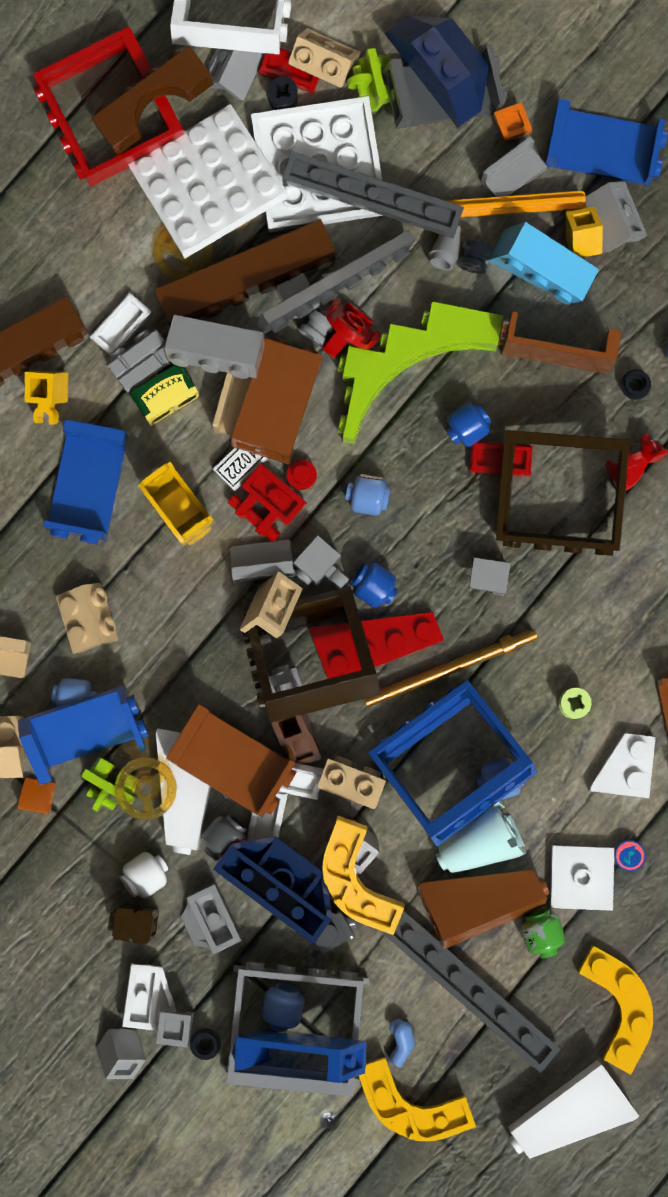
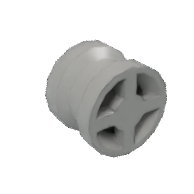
M315 310L310 312L309 321L299 328V332L306 339L319 347H324L328 334L335 331L326 316Z

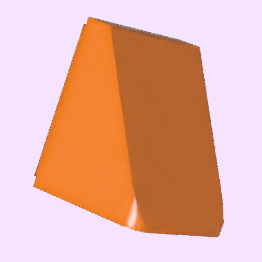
M25 778L17 808L50 814L56 783L48 782L40 785L36 779Z

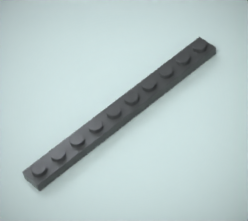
M327 842L309 860V862L322 871ZM357 873L358 878L365 887L388 897L364 874ZM404 910L394 935L380 931L540 1073L561 1050L559 1046L449 949H443L440 941Z

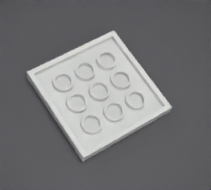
M369 96L251 114L255 143L281 183L292 151L382 180ZM285 183L282 184L289 197L266 210L269 233L301 228L319 219L322 220L323 224L383 216Z
M231 104L184 131L183 136L128 164L184 258L189 257L289 197L283 184Z

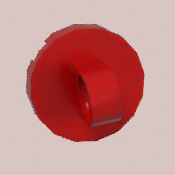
M338 298L332 300L325 309V316L336 332L322 350L333 359L348 342L361 349L369 350L380 339L379 331H372L370 327L374 323L362 310L349 302L346 306L340 304L341 299Z

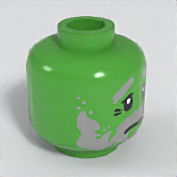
M548 909L526 915V921L521 925V932L527 951L532 954H540L541 958L557 955L559 953L557 948H560L565 943V935L559 916L550 913Z

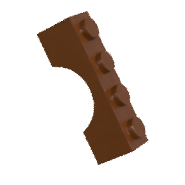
M190 46L184 50L178 49L169 56L168 61L161 67L150 69L144 75V79L135 86L130 85L122 90L118 99L111 104L106 103L96 110L95 116L91 119L118 156L141 139L139 129L140 117L145 107L151 101L161 96L174 95L191 102L214 84L211 73Z

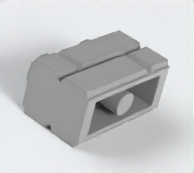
M156 329L152 332L148 330L143 331L134 339L135 344L127 350L120 348L109 358L111 360L107 364L109 370L128 395L133 390L174 366L171 361L167 360L165 352L166 342Z

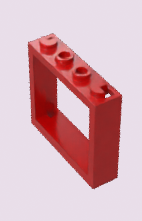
M130 26L33 73L37 82L33 89L40 103L47 102L50 110L46 112V115L53 128L59 127L64 136L60 137L59 140L67 155L73 153L77 162L72 165L80 181L86 178L90 187L128 169V164L184 135L183 128L167 97H158L152 102L168 131L91 169L50 90L51 87L124 51L129 55L140 79L143 80L144 75L151 67Z

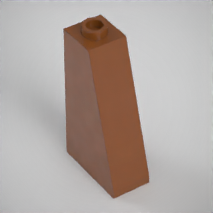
M534 870L424 882L418 885V895L443 949L545 907L547 895H549L544 879L542 877L537 878Z

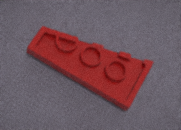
M433 612L361 621L375 668L444 641ZM348 623L308 628L328 679L361 670Z

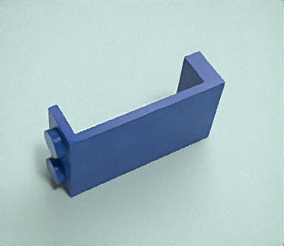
M558 100L545 164L547 166L650 186L654 177L660 176L663 159L658 158L660 148H665L668 131L663 130L665 119L659 118L656 126L569 110L571 101Z
M65 419L63 432L66 435L49 520H44L43 527L51 531L50 536L68 539L70 534L80 536V542L98 545V540L107 542L128 435L124 430Z
M124 685L18 720L19 739L40 785L52 781L51 766L133 739L136 740L140 752L146 750L144 738L149 737L144 719H137L136 714L139 713L137 701L134 695L128 696Z
M263 1029L236 1037L232 1052L235 1060L234 1070H243L269 1061V1048L328 1055L327 1082L341 1083L365 1073L367 1041Z

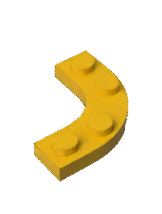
M338 816L324 853V882L334 898V903L347 916L359 923L394 935L405 903L378 894L364 886L357 876L355 862L368 826Z
M592 945L577 972L613 994L620 1011V1021L617 1030L602 1058L631 1075L651 1036L653 1027L651 998L640 977L629 966Z
M386 1057L366 1063L365 1073L359 1075L366 1099L375 1116L389 1130L408 1139L436 1141L476 1127L465 1095L428 1107L413 1105L404 1099L395 1086Z

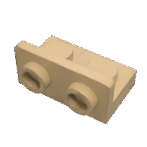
M306 28L297 36L289 64L333 85L342 87L349 70L357 63L361 52Z

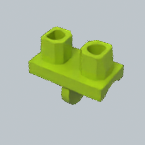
M376 48L367 49L365 51L366 55L357 61L358 66L352 68L354 76L347 79V86L349 89L358 90L359 97L369 96L371 112H375L383 104L390 103L387 86L383 82L382 76H384L383 71L391 59L388 55H377Z
M101 757L92 765L90 770L85 769L81 776L103 789L101 793L92 788L87 792L86 796L95 800L92 810L98 813L102 806H105L113 811L117 802L108 798L109 794L128 805H132L136 799L133 794L137 789L139 779L124 771L117 785L107 781L115 765Z

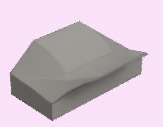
M216 884L187 897V906L181 918L195 947L207 948L214 955L242 941L233 917Z

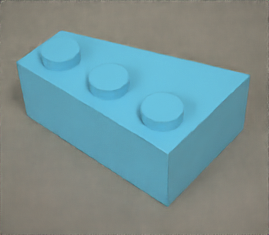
M527 222L504 229L491 255L487 259L488 262L553 294L556 300L568 305L583 301L599 271L598 268Z

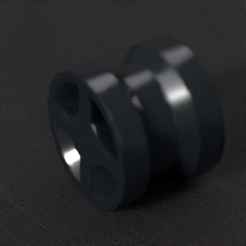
M281 76L271 81L268 87V96L273 110L296 107L298 103V89L292 79Z
M464 241L462 245L464 253L459 258L457 266L471 273H486L488 267L486 259L491 255L492 248L482 242Z

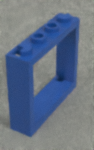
M468 680L456 689L452 687L447 695L438 702L428 704L423 709L422 714L413 720L402 723L396 733L388 739L383 738L379 740L380 744L368 752L374 763L436 846L446 841L538 773L529 756ZM471 703L516 761L431 823L389 767L388 763Z

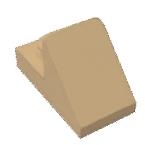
M0 716V778H24V748L19 739L18 720L23 719L24 716Z

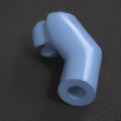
M395 1019L390 1024L389 1029L395 1036L397 1046L388 1060L401 1068L415 1046V1039L411 1025L402 1019Z

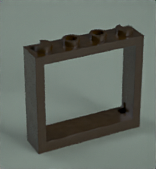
M505 430L496 540L503 541V546L521 548V543L534 544L533 549L551 551L552 545L564 546V552L582 553L583 548L595 549V555L613 556L614 551H620L631 439ZM516 443L620 451L612 539L509 531Z
M351 586L298 599L285 629L345 614L361 668L360 671L273 693L259 636L269 633L258 625H255L246 633L242 632L245 645L251 644V648L246 649L250 667L256 666L257 670L251 671L255 689H262L261 693L256 694L260 710L267 709L270 723L381 694L377 673Z

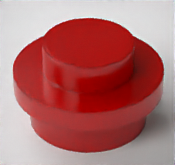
M297 460L289 466L287 480L294 489L307 490L316 482L317 471L309 461Z

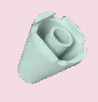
M498 801L438 846L439 853L436 854V857L444 871L448 869L453 874L518 858L526 854V851L521 848L525 845L511 815H503L501 809L505 808L501 801Z

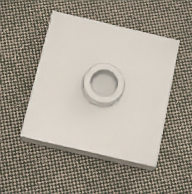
M551 845L550 908L613 911L614 848Z

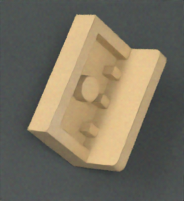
M101 583L81 585L55 596L73 654L87 651L102 644L118 641L116 625L112 619L107 603V595Z
M337 755L334 761L328 759L318 788L375 809L386 783V780L380 778L382 772L366 766L363 772L351 767L353 761Z

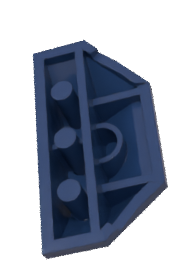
M407 16L385 32L387 38L457 128L481 112L489 65L453 18Z
M277 837L232 843L213 868L214 871L313 945L332 920L329 892L324 882L323 871Z

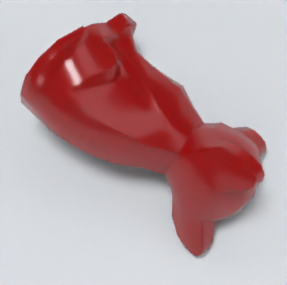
M644 434L640 438L641 446L639 451L629 453L626 491L640 480L648 463L660 461L668 454V450L664 449L659 441L652 440L649 434ZM608 460L605 462V467L616 491L619 462L614 463Z

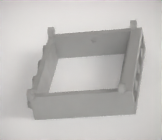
M246 962V966L234 965L233 972H238L230 1057L229 1065H224L223 1072L228 1073L227 1084L353 1097L354 1085H360L359 1078L354 1077L341 1083L327 1082L328 1072L265 1065H255L243 1070H234L235 1060L232 1052L236 1037H239L245 976L356 987L351 1037L354 1040H358L363 984L369 985V978L358 977V972L339 971V976L326 974L327 969L312 967L308 968V973L295 971L296 966L278 964L277 969L264 968L265 963Z

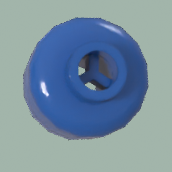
M466 402L447 416V423L450 427L445 431L455 445L461 442L464 446L471 447L489 434V424L492 421L479 403L473 405L471 402Z
M376 562L369 563L368 565L362 564L351 579L353 594L373 608L379 607L383 603H391L398 591L395 588V575Z

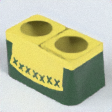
M174 365L133 390L129 396L150 426L198 398L199 393L186 368Z

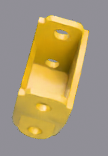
M171 462L158 468L138 485L182 546L186 544L192 545L203 538L211 530L210 526L215 523L214 519L208 514Z

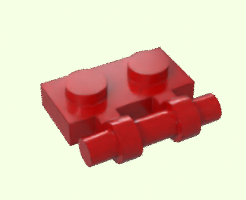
M262 464L241 485V488L249 496L243 501L234 494L228 501V504L236 510L235 514L240 519L245 518L256 527L255 531L261 537L265 535L272 542L276 541L281 535L273 527V524L279 520L288 527L307 505V502ZM257 502L270 512L265 519L252 509Z

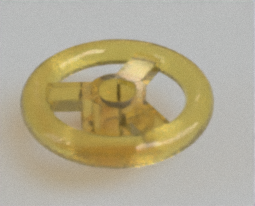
M166 227L157 236L153 247L154 260L158 268L168 277L178 280L209 266L213 256L212 243L204 247L203 258L199 265L194 268L191 255L184 258L177 251L178 247L173 239H171L170 244L164 243L170 236ZM162 253L172 254L175 258L182 260L185 271H177L169 267L164 261Z
M148 757L135 759L127 763L116 778V800L122 810L133 818L140 820L158 818L170 809L176 798L177 784L174 774L166 764L157 759ZM140 767H151L159 771L154 777L143 776L138 780L128 776L132 771ZM166 780L168 788L166 798L160 806L153 809L152 800L160 793V783ZM145 782L149 783L152 787L148 795L144 794L141 790V786ZM124 785L135 789L136 795L142 800L143 810L134 808L127 801L124 794Z

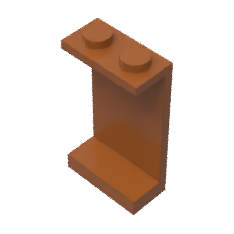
M512 311L509 320H503L498 345L503 346L501 355L606 374L609 373L617 361L622 332L620 330L609 329L601 342L600 350L594 351L514 336L518 312Z
M265 338V348L257 379L251 378L231 437V445L243 451L290 464L293 446L318 371L321 370L323 356L318 355L317 351L308 347L299 349L290 346L288 342L282 339L274 338L270 340Z
M198 704L168 753L166 760L261 818L265 813L272 815L281 800L276 797L282 785L288 788L297 773L292 770L295 762L292 760L288 761L209 713L210 710Z

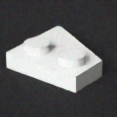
M624 733L611 755L603 764L601 771L590 784L589 791L649 798L656 737Z
M131 963L122 1027L158 1031L160 1011L177 1012L163 968L156 965Z

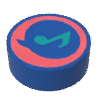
M624 840L614 849V861L622 870L636 871L645 862V850L636 841Z

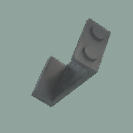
M486 46L481 54L489 68L482 110L474 117L493 115L494 112L501 110L507 100L506 87L504 84H501L499 76L500 61L498 56L494 55L492 46ZM401 58L389 60L383 74L396 129L452 121L410 66L403 67Z

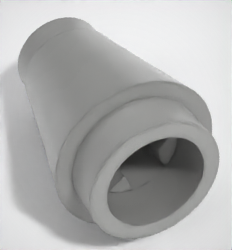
M460 226L457 228L454 239L439 234L429 253L431 257L430 263L434 267L441 270H451L458 263Z

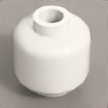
M143 852L123 866V876L120 878L127 891L134 898L138 895L146 899L166 885L167 878L165 872L168 871V867L159 855L153 857L150 853Z

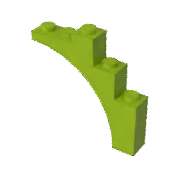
M432 302L430 311L424 310L421 328H425L426 331L390 324L389 333L383 332L379 350H383L385 353L349 346L347 355L341 354L338 372L343 373V382L353 384V386H347L344 403L349 404L347 416L341 415L338 433L343 434V442L355 444L361 422L372 402L384 387L405 369L426 358L449 351L470 349L496 351L504 315Z

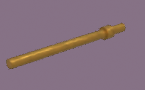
M531 629L513 637L507 635L498 639V643L380 689V695L364 699L366 705L371 707L498 655L504 654V656L512 654L516 652V648L538 640L534 629Z

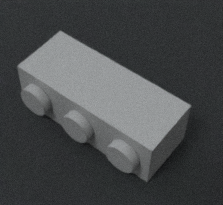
M173 315L165 344L167 360L171 361L174 365L180 367H187L188 365L201 367V369L210 373H217L218 371L231 373L232 376L240 379L248 377L257 379L265 348L263 332Z

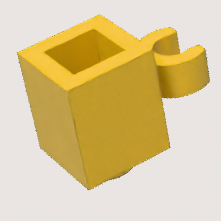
M586 205L584 209L565 210L566 241L569 250L581 258L602 254L603 225L596 207L588 208Z
M44 370L25 372L24 402L38 403V408L33 413L35 424L43 423L44 413H47L49 416V425L58 423L59 414L55 409V404L68 402V372Z

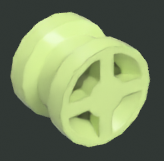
M581 688L566 690L558 701L560 712L570 719H578L585 716L590 711L592 705L589 694Z

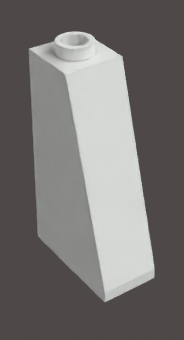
M157 728L156 742L166 845L173 846L172 852L190 855L191 849H199L211 787L166 760L168 753L181 733Z
M596 1060L509 1125L508 1128L512 1136L508 1140L518 1154L524 1151L530 1159L634 1121L639 1115L603 1065Z

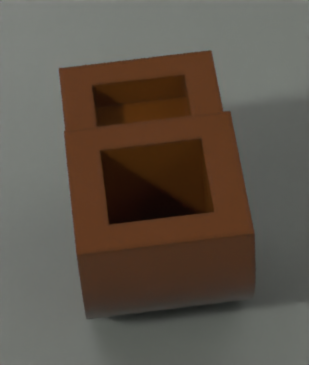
M308 714L271 723L280 745L285 748L289 760L306 765L322 759V752L312 731V723Z

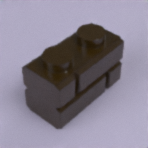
M126 903L119 907L118 910L115 909L114 912L110 913L108 931H113L112 936L114 940L128 942L132 939L133 943L147 945L156 936L159 918L158 908L144 906L140 909V905Z

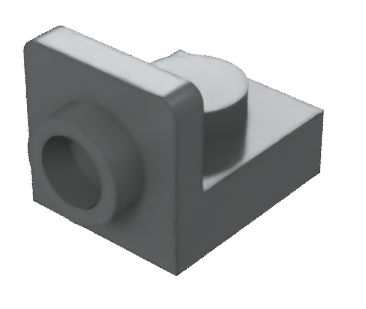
M340 909L332 912L331 922L316 941L323 955L342 943L355 938L353 930L357 926L354 920L343 914Z

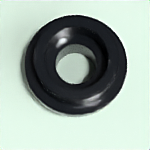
M630 370L621 379V390L629 399H642L651 389L650 377L642 370ZM634 380L638 381L640 383V389H632L630 386V382Z
M210 1028L197 1030L190 1040L191 1052L201 1060L214 1058L221 1048V1039L218 1033ZM208 1038L211 1041V1047L203 1049L200 1046L201 1039Z

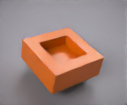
M522 102L494 112L493 118L503 143L532 133V127Z

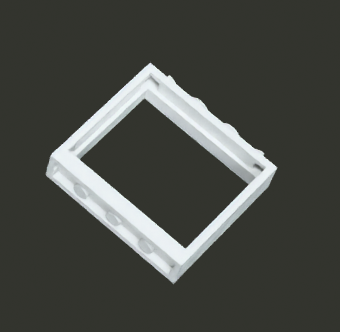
M174 0L170 24L172 44L280 54L281 42H287L288 24H284V18H290L291 0H276L272 29L188 21L191 0Z

